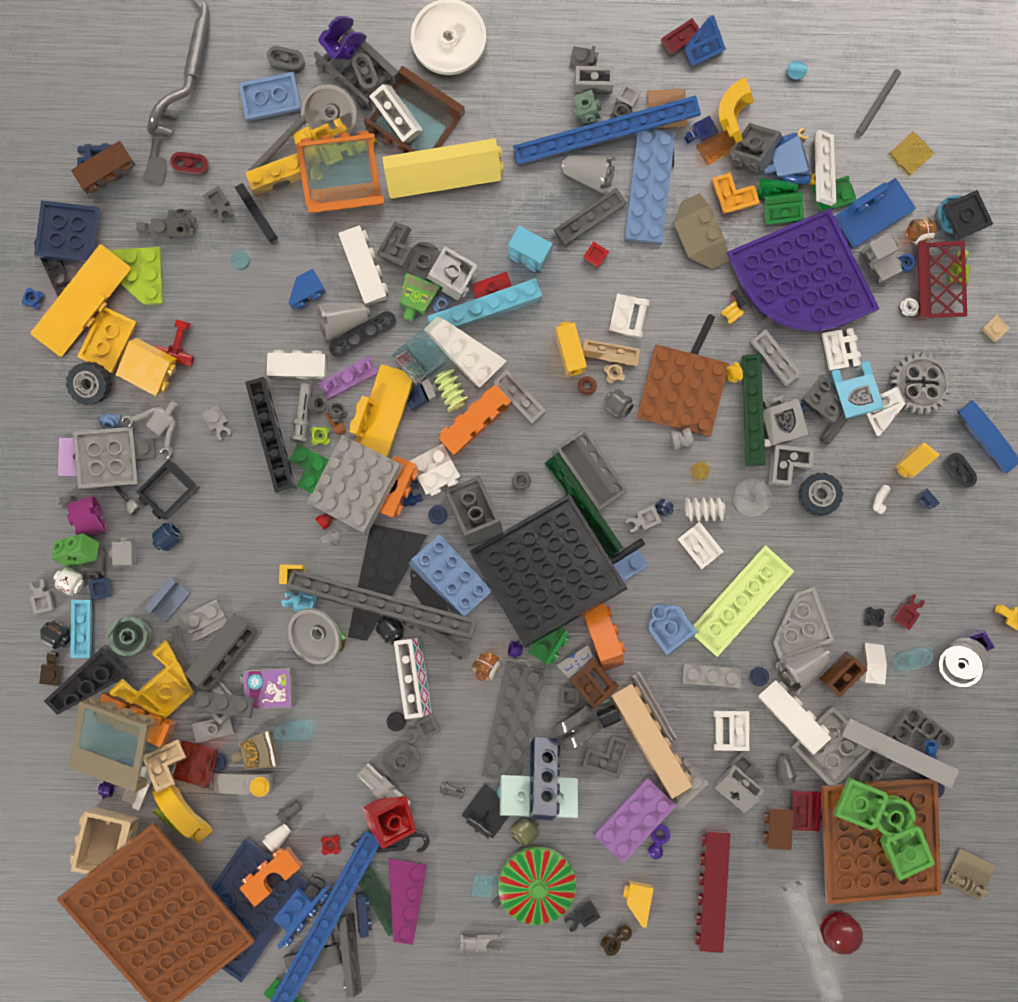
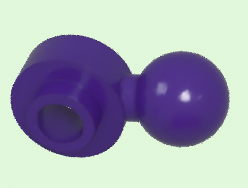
M662 823L651 832L654 844L648 848V855L654 860H658L663 856L661 845L667 843L670 839V830ZM658 830L664 832L662 836H658L656 833Z

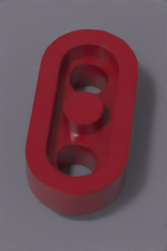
M176 152L170 158L172 168L180 173L202 175L209 168L208 160L201 154ZM180 161H184L182 166L178 165ZM202 163L203 165L201 168H197V164Z

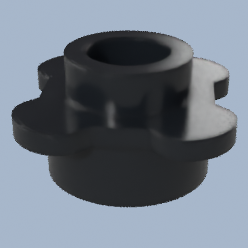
M868 607L866 609L867 618L864 621L867 626L876 625L877 627H882L884 625L885 611L882 608L877 610Z

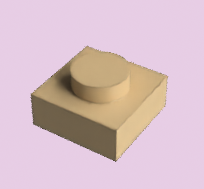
M995 315L981 329L996 342L1010 327L998 315Z

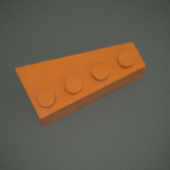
M495 384L478 401L473 402L468 407L469 410L457 416L452 426H446L439 433L441 435L439 437L440 442L455 457L511 407L510 399Z

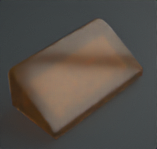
M723 130L696 145V148L705 163L710 165L729 154V151L736 142L734 136L730 137L728 131Z

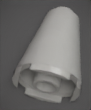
M611 155L568 156L566 159H563L561 169L564 170L565 175L600 193L606 194L608 192L605 190L606 186H611L615 172L612 160L616 161V159Z
M364 303L316 304L317 320L320 321V331L324 340H331L367 322L368 317H370L368 305L365 306Z
M818 647L782 659L776 663V669L779 668L781 671L778 676L790 692L795 691L796 696L800 695L831 663V654L826 648Z

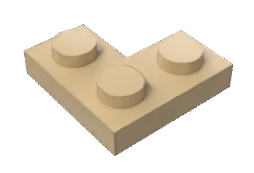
M178 739L145 754L143 757V762L157 793L176 785L169 766L187 758Z

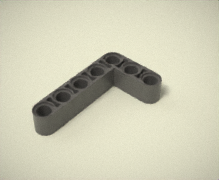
M912 707L904 708L885 733L886 736L903 744L908 742L915 731L925 739L938 743V748L948 750L955 743L954 736L919 709ZM913 711L915 719L910 721L908 715ZM929 723L931 730L925 733L924 726ZM899 727L904 729V734L901 737L897 735ZM945 735L947 741L944 745H941L940 738ZM872 751L857 771L855 780L863 783V776L869 774V782L879 781L893 761ZM877 758H880L881 765L880 767L875 768L874 761Z

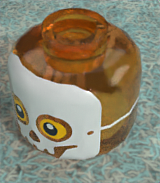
M928 217L913 219L909 223L906 233L913 243L917 244L919 241L929 242L934 238L937 227Z
M488 651L480 653L472 665V670L475 673L474 676L483 682L485 679H494L500 669L499 658Z

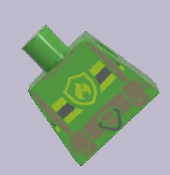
M406 273L399 301L400 306L406 308L402 318L413 322L416 313L425 316L432 306L433 300L440 293V286Z

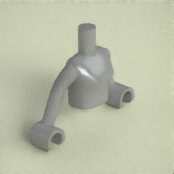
M172 401L166 409L152 407L135 416H124L122 418V422L129 418L130 424L128 427H132L136 421L152 415L146 425L159 436H162L167 430L164 448L160 450V454L168 450L169 455L166 459L173 457L174 451L170 448V444L176 427V421L171 414L178 406L175 402Z

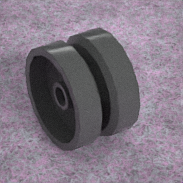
M587 705L570 713L551 727L557 737L569 733L561 741L566 752L582 745L602 729L596 719L584 723L592 715Z

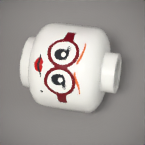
M66 567L63 570L59 569L53 578L56 580L55 588L67 595L78 594L85 583L83 575L71 567Z

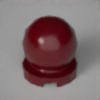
M834 910L821 919L819 935L833 952L839 955H849L860 948L863 942V930L858 921L849 913L842 910Z

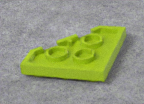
M160 247L109 250L131 267L129 273L120 283L144 305L164 304L162 252Z

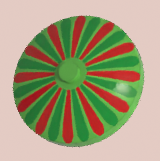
M534 846L522 849L513 854L500 871L498 878L499 898L509 915L522 923L543 925L553 922L569 909L574 900L576 879L573 869L563 855L551 848Z

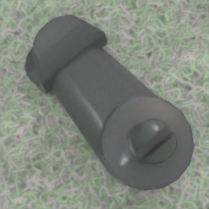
M313 874L303 892L314 900L320 890L323 889L326 882L325 879Z

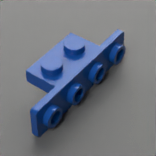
M331 885L324 887L314 900L300 888L295 891L273 919L287 932L276 946L278 950L283 946L287 948L293 942L295 932L299 933L305 927L306 923L304 921L307 917L311 918L318 911L316 906L320 902L324 903L329 897L330 893L328 891L332 888Z

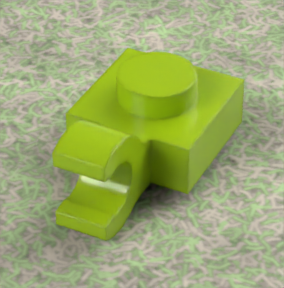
M965 250L966 261L969 255V251ZM954 263L949 271L957 277L961 273V267ZM966 265V285L969 284L971 265ZM948 276V283H951L954 279Z

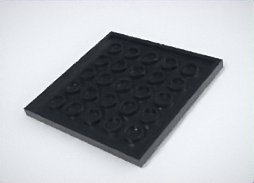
M570 494L470 550L472 557L525 648L627 590L626 584Z

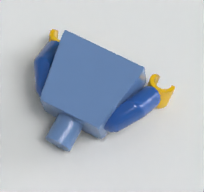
M801 128L798 133L782 136L773 150V161L765 169L766 175L777 172L778 177L784 181L796 184H810L811 186L816 185L814 180L816 173L811 176L809 175L812 173L803 146V142L806 141L808 136H801L805 131L804 128Z

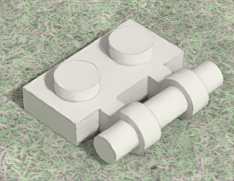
M854 328L846 329V337H843L842 330L821 334L829 371L848 368V360H852L853 367L861 365V353L858 352L856 343L858 338L854 333ZM845 343H849L851 353H846Z

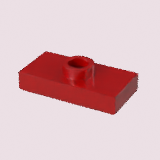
M506 271L473 283L471 286L476 299L512 287Z

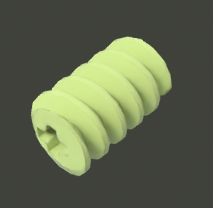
M454 369L443 371L434 377L437 378L434 381L435 385H440L438 392H443L441 398L446 399L444 404L447 406L451 405L447 409L448 412L456 411L468 404L464 403L468 397L461 396L465 390H458L461 382H454L458 376H451L455 371Z

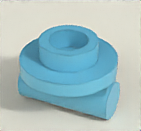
M793 61L789 63L787 73L790 78L799 80L807 73L808 66L801 61Z

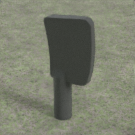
M153 138L143 180L162 185L166 174V160L158 157L160 139Z

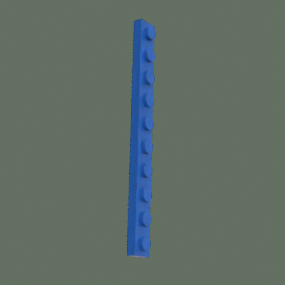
M695 95L513 145L517 164L522 165L701 115Z
M367 830L362 835L270 1002H293L380 846L374 835Z

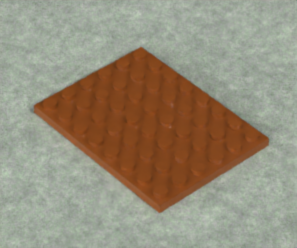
M154 822L57 898L61 906L147 1002H180L255 942V938Z

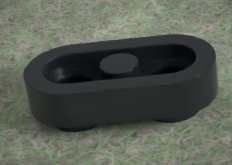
M952 453L946 457L945 467L960 487L969 488L976 484L977 475L962 454ZM952 460L957 462L956 466L952 465ZM964 475L968 477L967 482L963 481Z

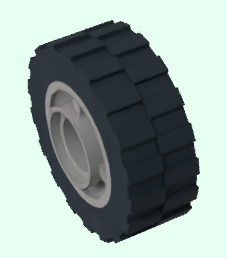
M85 362L74 366L68 372L66 387L68 393L72 396L71 398L76 400L77 403L93 405L108 397L107 395L111 392L110 389L112 387L111 376H109L108 370L103 365H99L97 362ZM87 379L91 382V388L87 385Z
M827 473L811 475L800 486L799 501H801V506L812 515H828L835 511L843 500L842 485H840L838 479ZM817 490H822L825 493L824 499H820L817 496Z

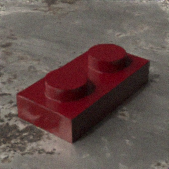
M691 18L662 37L661 42L672 56L687 45L698 31L699 26Z

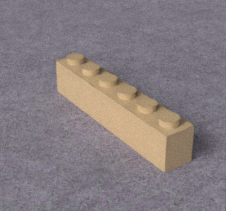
M631 684L613 694L611 699L670 799H673L692 787V779L687 771L683 772L680 767L682 762L677 754L673 755L670 750L672 745L668 738H663L660 733L662 730L657 720L653 721L650 716L652 713L647 703L643 704L640 699L642 696L637 686L633 687Z

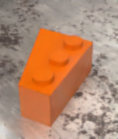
M603 603L584 614L583 617L601 667L606 671L624 665L623 653L626 651L623 642H619L616 635L619 634L616 623L612 624L610 617H613L611 609Z

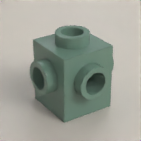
M592 90L574 95L577 105L574 107L575 115L577 118H581L583 124L591 123L601 118L599 111L602 110L600 100L595 98Z

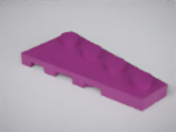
M388 858L393 942L413 945L427 865Z

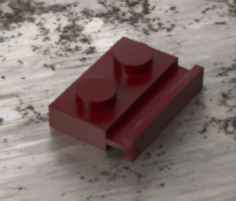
M792 790L793 830L820 832L821 792Z

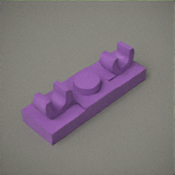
M368 356L318 383L327 400L377 375L378 372Z

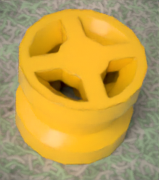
M736 301L721 312L722 316L727 317L730 325L745 313L738 308Z

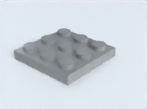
M132 427L73 431L78 490L138 485Z
M831 706L815 721L819 726L823 724L830 731L829 736L831 739L814 755L798 739L791 747L827 785H837L871 750L841 736L847 720L834 706Z

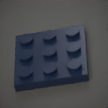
M41 200L34 256L85 263L96 250L100 207Z

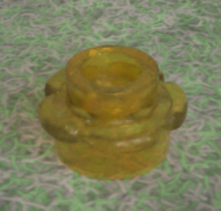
M698 461L691 468L693 477L697 480L706 479L710 472L709 465H706L703 461Z

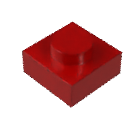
M593 241L584 254L583 259L599 269L609 251Z

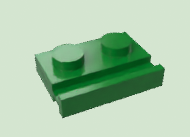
M849 176L835 179L836 203L832 206L818 202L816 200V185L812 187L819 213L829 208L833 210L851 205L853 201L857 200Z
M802 191L764 196L765 223L767 225L804 219Z

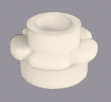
M912 298L902 301L900 304L902 314L905 316L916 315L919 309L918 302Z

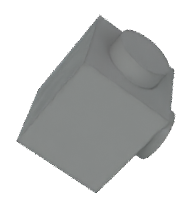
M118 538V542H112V547L109 549L112 565H137L136 542L130 541V538Z

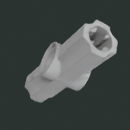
M370 763L357 775L372 789V793L378 799L404 796L388 777L379 773Z

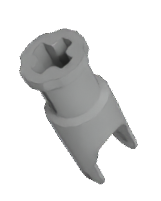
M460 934V953L464 951H476L477 953L503 952V947H491L487 944L492 940L504 939V935L477 934L476 936H464Z

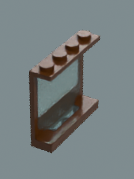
M401 66L398 70L401 79L396 84L394 83L392 88L424 132L411 143L402 142L378 107L370 119H364L365 129L369 133L381 136V140L387 145L393 144L396 146L397 151L401 154L442 147L465 114V107L415 73Z

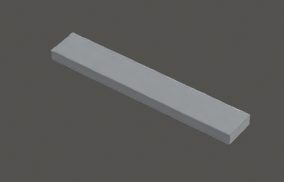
M848 719L842 732V737L951 789L959 773V770L853 719Z

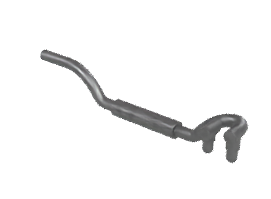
M193 0L199 7L200 12L198 19L195 20L183 74L185 77L184 86L167 94L154 106L147 126V131L150 134L173 135V129L158 124L159 118L168 117L176 119L177 112L168 110L167 107L171 103L191 94L194 81L198 79L206 34L209 28V6L205 0Z

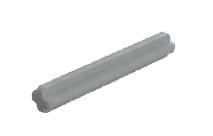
M640 672L633 674L631 678L640 690L645 703L650 707L653 717L660 724L664 736L670 742L674 741L677 735Z

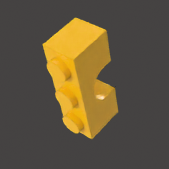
M298 153L245 172L255 196L273 190L272 187L281 181L288 180L292 183L302 179Z

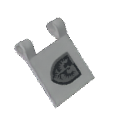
M799 399L764 409V422L769 439H765V450L774 445L809 436Z

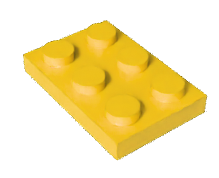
M105 307L102 312L98 313L77 357L86 362H97L113 374L138 323Z

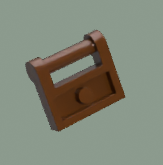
M596 656L591 657L583 667L569 678L593 709L619 687L617 682L612 681L601 667ZM594 669L595 672L599 675V677L603 680V682L607 685V687L604 690L593 678V676L589 673V671Z

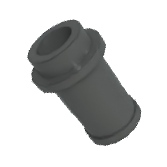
M446 781V783L442 782L440 794H443L444 797L448 795L460 799L463 798L464 794L459 792L465 791L464 786L449 784V781Z
M295 799L284 809H279L276 815L282 823H288L291 817L303 809Z

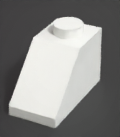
M864 643L862 665L867 671L860 677V681L885 685L887 663L884 645Z

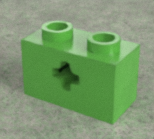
M84 534L54 541L51 559L67 567L97 560L99 542Z

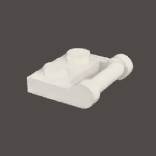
M617 294L609 332L642 338L643 323L650 300ZM634 305L640 307L635 329L632 330L629 329Z
M714 711L716 729L714 750L749 751V711ZM723 717H729V744H723Z

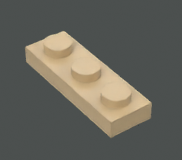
M584 339L582 351L585 357L638 366L640 349Z

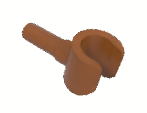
M324 414L337 435L346 432L342 422L336 424L329 415Z

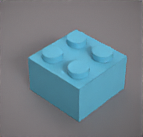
M520 225L508 243L509 258L517 263L523 262L533 272H536V270L541 272L552 252L551 242Z

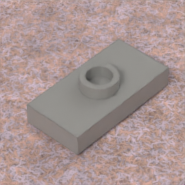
M232 718L227 720L222 726L215 719L192 724L196 743L235 733Z

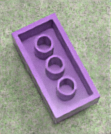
M645 776L596 828L593 834L612 854L624 863L677 805Z

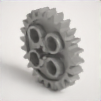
M925 352L920 353V356L914 353L912 358L908 355L905 357L906 361L902 359L899 361L900 366L896 365L894 367L897 372H893L891 376L895 379L889 383L899 388L906 402L904 410L911 407V413L917 409L918 414H922L924 410L928 414L931 412V409L936 411L938 406H944L943 401L949 400L946 394L952 393V390L948 389V387L954 385V383L948 382V379L952 378L953 375H947L950 368H943L946 362L938 363L940 357H936L933 360L932 353L927 357ZM909 369H913L915 371V378L909 375ZM928 370L934 372V379L928 376ZM920 380H921L922 383L937 382V383H938V386L933 385V384H926V385L922 386V384H920V383H916V384H905V381L914 382V383H915V382H918V381H920ZM909 388L914 389V391H915V396H914V397L909 395V393H908V389H909ZM928 389L933 390V392H934V397H933V398L930 397V396H928V394H927V390H928Z

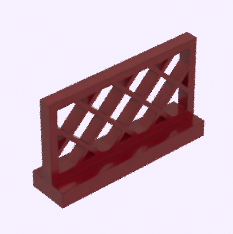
M919 241L917 244L919 320L967 317L965 241L930 243ZM952 246H960L961 253L957 258L948 252ZM938 247L943 253L935 259L930 255V248ZM944 254L953 260L947 268L938 262ZM954 263L961 267V273L957 277L948 270ZM935 264L943 270L937 278L930 273V269ZM945 272L954 279L947 287L939 281ZM955 282L962 286V291L957 296L949 290ZM935 283L944 289L938 297L931 292V287ZM946 291L955 298L948 306L939 299ZM957 300L963 306V312L955 313L949 307ZM936 301L945 308L941 313L932 314V305Z

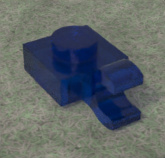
M709 115L694 123L692 126L694 130L687 132L684 139L687 144L697 138L704 142L718 134L719 130Z

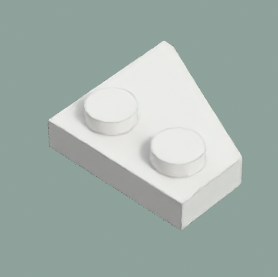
M898 387L880 394L884 409L866 413L877 436L885 431L906 405Z

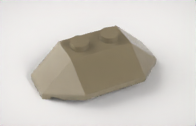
M700 193L683 200L673 224L688 258L710 269H715L729 263L726 241L709 203Z

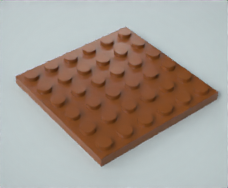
M930 778L863 782L881 789L887 793V796H898L913 807L916 817L913 824L922 829L935 865L900 881L896 878L890 860L886 858L880 839L883 833L876 828L870 830L833 814L845 784L821 786L825 902L827 904L941 895L938 782ZM896 813L891 816V820L895 819Z

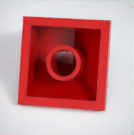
M406 796L382 798L362 807L367 825L382 849L416 832Z

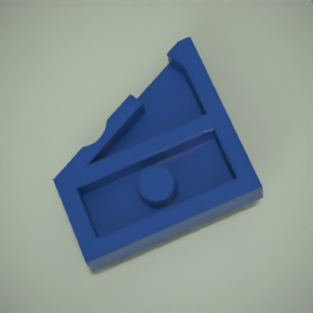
M710 15L684 47L691 66L726 50L714 15Z

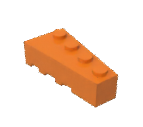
M108 692L102 693L101 701L115 703L118 707L123 709L129 708L137 714L149 715L151 719L157 720L158 724L148 729L146 741L157 747L169 744L178 722L144 710L143 707L133 703L130 704L117 696L114 697ZM94 711L93 715L98 717L97 720L104 724L110 723L116 729L123 732L127 731L133 734L134 737L139 738L140 728L138 726Z

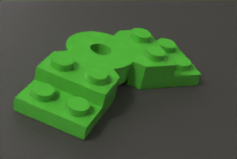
M848 777L833 814L870 830L876 828L883 833L880 842L886 858L890 860L896 878L900 881L935 865L922 829L913 824L916 818L913 807L898 796H887V793L881 789ZM896 813L895 819L891 820V816Z

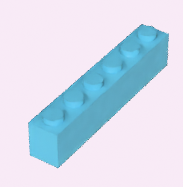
M535 278L428 316V320L431 323L438 316L460 330L542 301V294Z

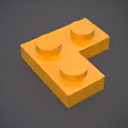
M731 172L712 178L722 215L759 205L760 202L754 185L736 190Z

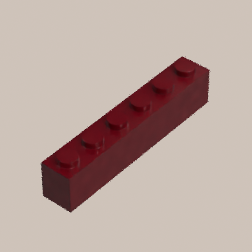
M705 829L704 834H701L703 854L700 853L699 865L702 866V873L698 875V885H701V893L697 894V905H700L699 913H696V925L699 926L698 933H695L694 944L697 945L699 951L723 953L731 836L728 830Z

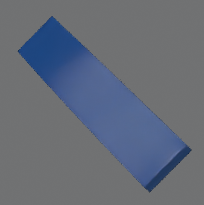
M973 400L957 412L974 439L981 443L989 457L994 458L1002 472L1007 474L1018 465L1017 454L993 422Z

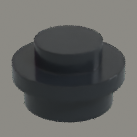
M393 712L387 718V726L392 731H401L406 725V719L400 712Z

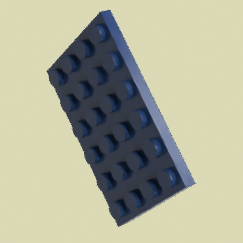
M247 838L243 840L211 887L255 938L253 944L221 968L241 983L280 927L273 920L297 889L300 888L304 891L309 884L308 880L296 872L287 880H284L278 873H270L267 876V882L273 891L254 907L240 890V887L244 884L242 880L250 873L254 876L259 871L257 869L258 866L265 860L269 863L274 857Z

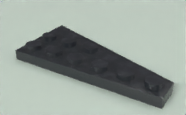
M373 524L369 530L358 587L393 596L409 569L411 559L417 555L427 535ZM353 608L348 637L367 641L381 615Z

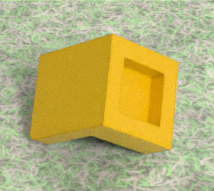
M280 564L279 584H287L292 569L305 572L306 566Z

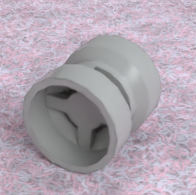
M685 428L682 432H670L674 450H679L683 446H694L690 428Z

